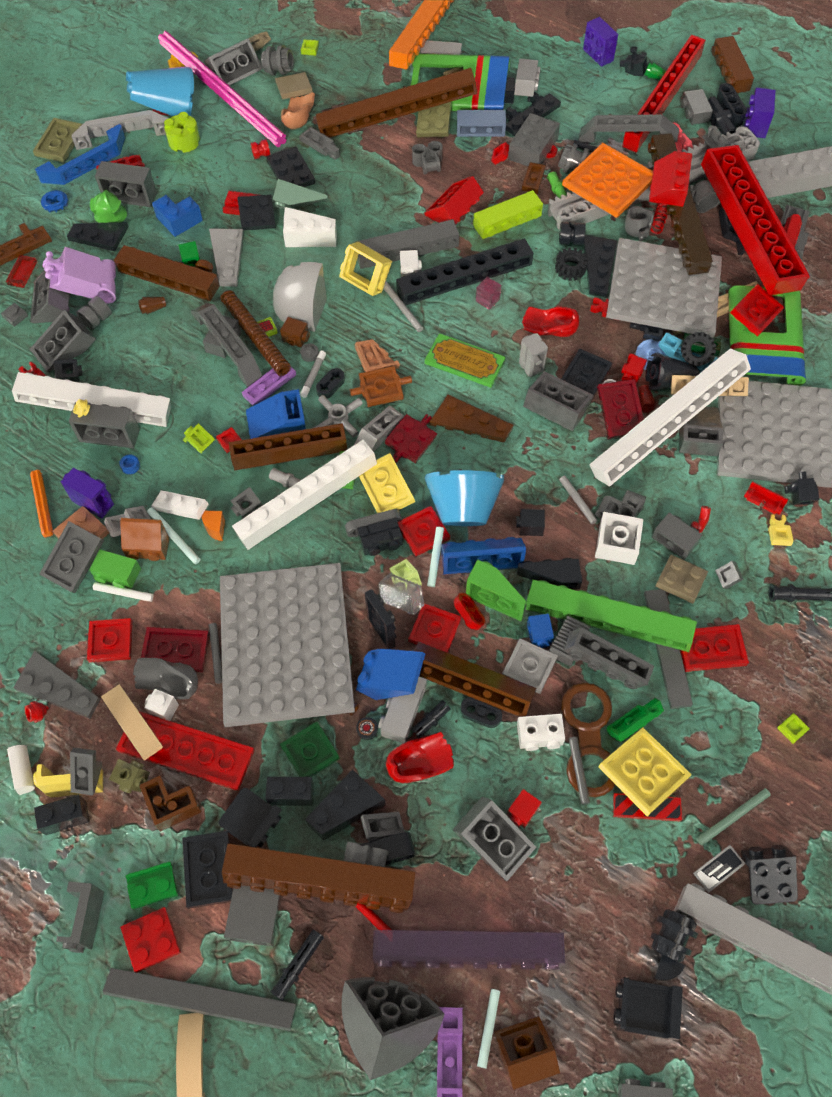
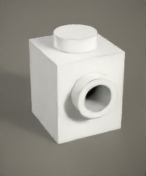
M417 250L400 251L401 277L422 271L421 260H418Z
M154 689L153 693L149 694L146 698L144 708L149 715L171 721L179 704L174 696Z

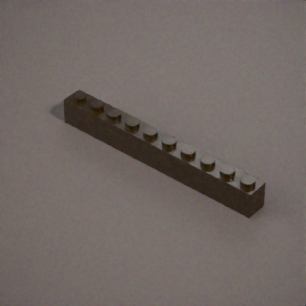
M672 133L652 135L651 143H648V152L651 153L652 165H654L655 161L677 151ZM688 185L684 206L667 205V214L670 215L671 227L675 231V240L679 244V254H682L683 267L686 268L688 275L709 273L713 260Z

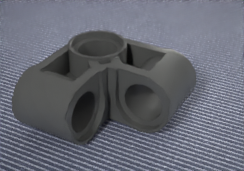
M627 490L622 501L611 496H605L596 511V516L601 520L603 512L637 518L644 506L646 497Z

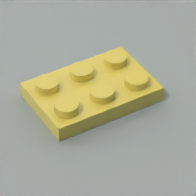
M390 453L377 459L375 466L359 476L377 513L392 509L400 510L415 502Z

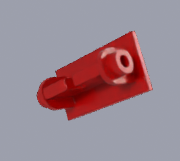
M753 481L744 495L747 498L746 501H750L757 506L762 503L764 504L763 509L774 515H780L789 500Z

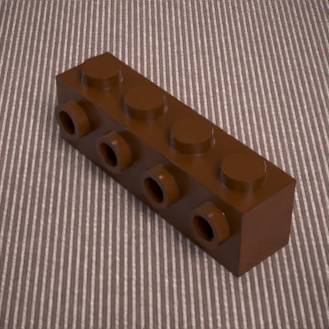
M734 36L715 38L711 52L722 72V76L728 84L734 87L737 93L750 91L754 76Z

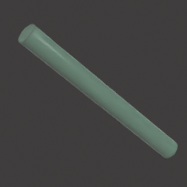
M764 788L697 837L698 843L703 846L771 796L770 792Z

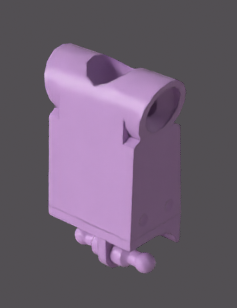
M65 247L62 255L55 260L52 258L53 253L51 251L46 253L47 258L43 261V268L46 271L45 277L50 279V288L92 299L98 296L106 304H111L115 301L116 285L114 279L116 277V265L114 261L109 259L100 260L98 257Z

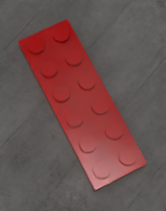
M138 711L163 746L162 749L145 761L239 791L255 751L253 747ZM123 732L116 750L143 760L126 733Z

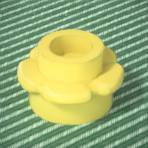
M77 400L73 413L77 414L78 417L88 414L90 405H88L87 400Z

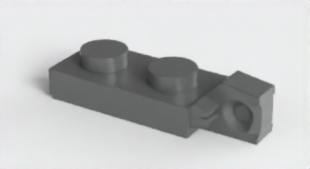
M312 127L299 136L301 142L321 154L329 155L330 158L335 160L340 157L339 148L336 147L334 141Z

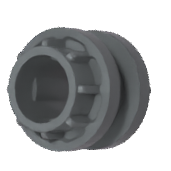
M279 45L277 50L274 46H268L261 54L263 70L271 76H275L278 70L282 75H287L294 67L292 51L286 48L285 45Z
M573 143L572 146L567 144L559 160L558 167L562 168L564 173L568 169L573 171L591 154L588 152L589 149L585 148L581 152L576 150L577 144Z

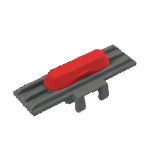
M786 205L781 224L800 259H802L809 234L804 232L810 211Z

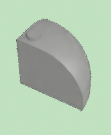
M302 262L299 266L291 265L285 268L281 275L278 276L273 291V307L276 315L284 323L290 317L308 323V330L315 332L327 300L323 263Z

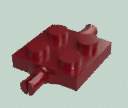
M406 414L386 438L385 444L395 452L392 457L396 464L401 457L407 458L416 464L437 438V433L427 427V424L432 419L429 414H426L421 421L415 420Z

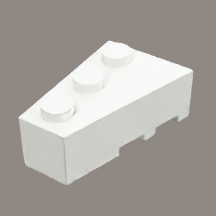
M285 207L283 227L285 247H336V220Z

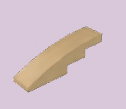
M120 684L101 696L144 761L163 748Z

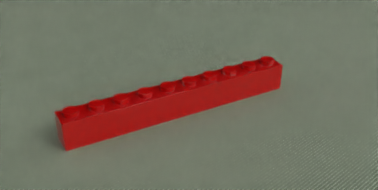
M691 34L637 115H662L702 56L705 39ZM650 131L625 132L622 147L637 153L650 134Z

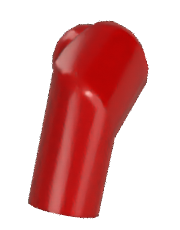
M701 506L698 522L693 521L690 527H694L699 533H702L709 521L711 507Z

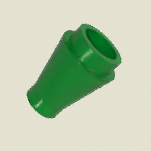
M649 62L644 75L647 78L661 80L667 70L654 62Z

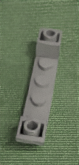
M148 110L89 120L72 134V139L76 150L91 148V138L107 136L106 131L118 124L122 126L123 132L154 127L156 136L166 135L164 121L168 118Z

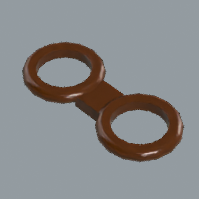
M586 682L575 684L566 691L562 698L561 710L563 717L571 727L577 729L581 758L586 755H596L605 760L611 754L601 747L600 729L607 725L612 715L610 697L604 689L595 684ZM590 692L596 695L603 705L601 718L591 723L581 722L576 719L570 708V702L576 694ZM571 755L567 761L566 773L569 783L579 792ZM609 778L601 787H587L589 797L604 796L613 790L616 784Z

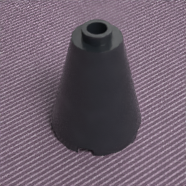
M653 353L651 355L654 356L652 361L648 360L645 379L650 384V386H647L650 390L671 388L672 375L697 376L700 374L697 366L661 353Z

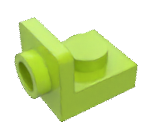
M199 423L195 427L191 425L184 432L186 436L183 441L185 443L188 441L200 453L205 451L215 440Z

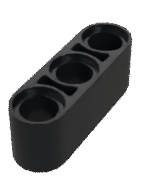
M723 83L719 86L716 99L719 100L725 110H730L732 115L731 121L735 127H741L747 109L731 84Z
M410 832L399 833L359 844L389 851L385 865L416 856Z

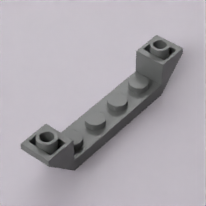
M596 115L581 128L578 141L585 143L595 142L597 132L660 131V134L672 133L674 141L677 142L679 128L663 115Z
M206 303L191 311L200 325H206L237 366L238 376L247 388L262 377L252 353L214 304Z

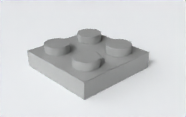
M519 638L502 675L537 688L536 692L541 694L558 655Z

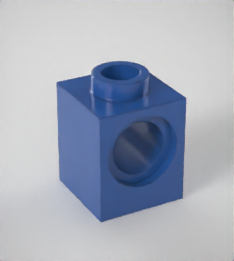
M549 614L528 616L527 629L530 643L540 648L548 647L552 644L554 638Z

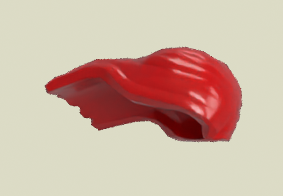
M561 306L548 310L528 307L525 312L526 315H524L522 320L524 330L534 334L538 333L539 336L569 337L577 331L579 326L578 312L575 309Z
M442 732L407 741L393 749L387 756L386 769L388 774L398 783L421 781L442 774L454 767L451 745L447 744V740L443 738Z

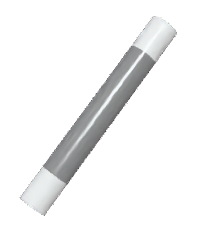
M324 351L319 352L300 393V396L303 398L307 397L326 356Z

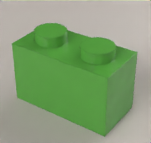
M100 549L90 568V572L97 582L102 584L108 582L123 589L124 587L132 589L141 570L137 560Z

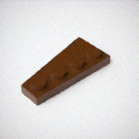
M449 394L430 420V426L436 427L439 425L447 430L464 431V434H478L482 438L505 443L514 427L513 424Z

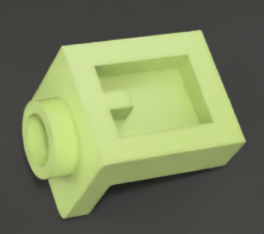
M407 559L389 568L391 575L398 581L404 594H408L422 586L418 571Z

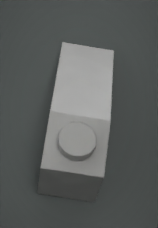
M388 406L361 429L355 444L364 440L374 452L395 429L404 415L393 407Z

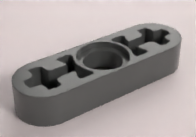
M392 509L346 523L345 529L348 537H358L357 528L396 518L397 522L402 520L399 510Z

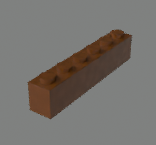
M123 245L114 259L118 272L207 301L212 300L220 287L217 274L213 272H207L197 267L167 259L166 257L138 250L135 247Z
M341 423L229 442V449L235 471L340 453V451L347 450L344 426Z
M418 642L413 651L425 653L419 677L519 717H526L537 688L421 642Z

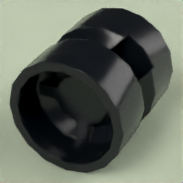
M561 222L559 245H569L572 242L573 245L583 246L586 224L575 222L572 225L571 222Z

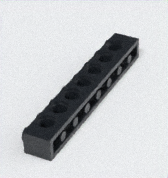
M525 238L493 249L396 279L397 293L405 305L416 303L532 265L534 253Z

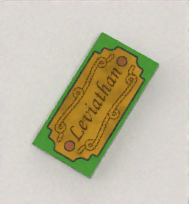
M439 333L425 358V364L492 388L506 357Z

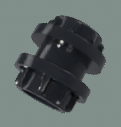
M666 909L663 916L658 915L656 920L662 923L659 935L652 932L650 938L654 940L651 947L658 953L678 962H683L686 955H691L692 950L686 948L689 937L697 938L698 933L695 932L697 924L694 920Z

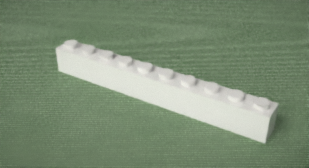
M729 349L590 463L589 465L595 478L608 486L616 482L750 371L751 368L746 354Z

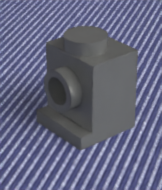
M250 487L230 500L233 504L230 508L237 517L241 515L245 518L263 506ZM248 502L249 507L243 508L242 504Z

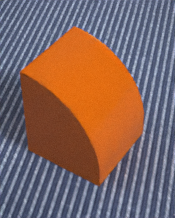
M204 511L202 521L208 535L215 540L223 541L225 518L222 511Z

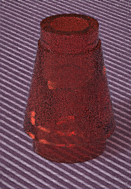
M640 386L638 388V395L642 412L649 413L655 409L656 400L649 386Z

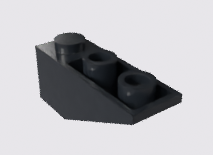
M564 558L555 561L546 559L541 562L524 561L518 563V576L532 581L544 580L556 586L564 585L572 590L580 589L582 575L579 559Z

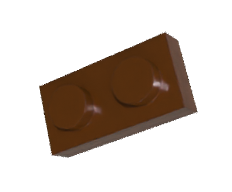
M529 163L521 191L530 192L533 190L535 194H538L546 165Z

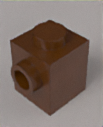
M290 317L286 319L280 329L282 341L291 346L302 347L310 337L308 323Z

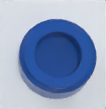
M126 455L120 460V467L125 474H134L139 470L140 462L136 456Z

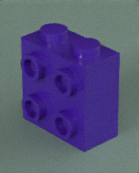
M600 17L587 22L583 50L601 67L614 61L619 34Z
M74 467L69 473L64 475L61 484L71 501L81 507L84 506L89 512L103 519L114 505L111 494L106 489V484L100 479L95 480L91 478L86 471H79Z

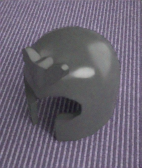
M709 180L700 181L695 186L690 185V191L696 203L697 212L705 213L720 203Z
M640 206L631 207L625 218L624 227L626 232L632 237L639 238L640 241L647 239L650 235L654 212Z

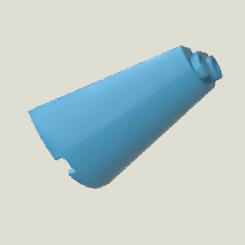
M191 67L126 72V81H128L127 92L130 94V100L170 116L178 115L180 112H186L191 116L193 105L191 101L192 94H194V76Z

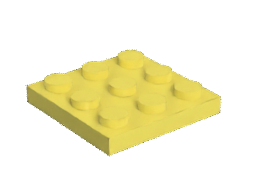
M641 728L599 765V768L646 816H649L692 775L644 728Z

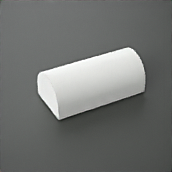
M16 745L8 747L7 751L14 789L19 795L33 791L35 786L27 746Z

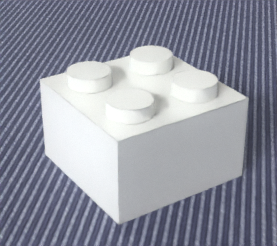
M603 512L595 558L635 565L639 555L643 519Z

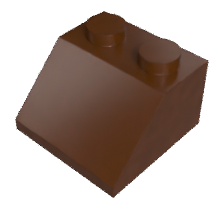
M539 1016L494 1032L513 1090L560 1073L555 1049Z

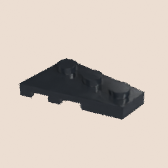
M127 222L73 224L67 234L68 241L116 251L129 226Z

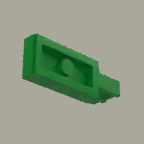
M654 698L644 706L637 705L606 728L608 734L620 742L628 739L630 735L646 726L648 722L658 717L664 711L661 701Z

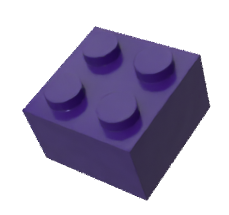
M756 88L754 94L750 96V107L746 108L745 118L747 119L745 120L744 127L750 129L757 138H766L775 111L776 90Z

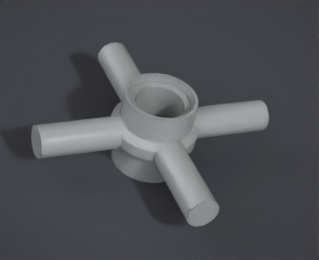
M324 395L320 396L318 400L329 411L328 419L314 428L343 423L344 428L352 437L357 436L358 431L349 423L348 414L363 404L361 399L358 398L345 407L342 404L333 405Z

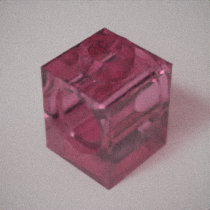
M486 277L476 287V302L490 310L500 300L501 285L489 277Z

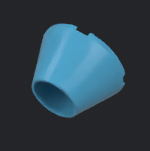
M454 470L450 471L449 474L440 475V472L426 474L425 482L443 525L482 526L486 525L504 483V475H500L499 478L497 473Z

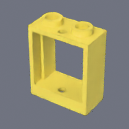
M360 242L349 244L345 251L346 256L341 265L339 277L372 296L382 293L392 261ZM359 254L376 263L371 281L354 272Z

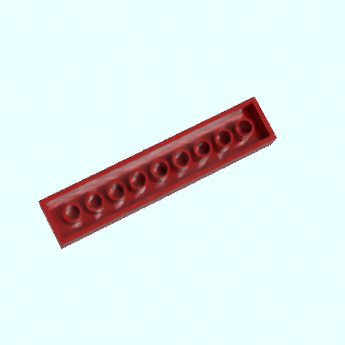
M739 145L707 149L701 166L767 293L771 296L801 291L810 275Z

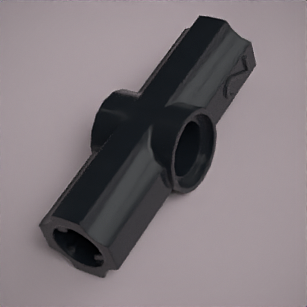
M715 96L710 97L708 102L712 109L711 125L717 126L720 133L725 136L727 132L734 134L736 127L731 121L732 115L730 110H725Z

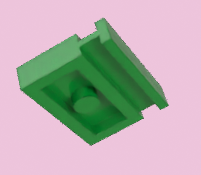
M171 862L125 875L132 909L179 896Z

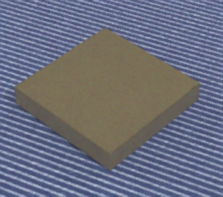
M305 72L275 78L276 86L282 99L312 93V87Z

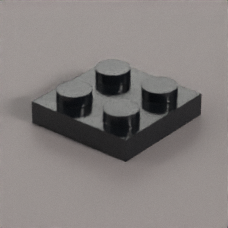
M271 194L237 197L241 229L243 231L276 228Z

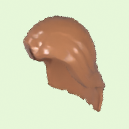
M312 92L309 95L290 98L288 109L284 108L281 112V120L287 128L296 130L307 123L309 113L314 105L315 94Z

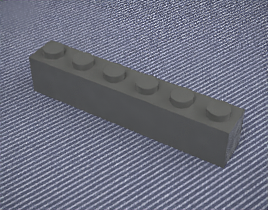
M448 220L356 242L364 244L393 262L400 260V251L417 250L418 256L458 247L459 232L454 220ZM361 254L358 255L357 261L360 269L376 266V263Z

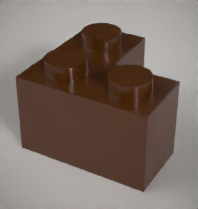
M161 776L139 785L154 826L160 832L202 812L196 795L190 786L170 794L167 784Z

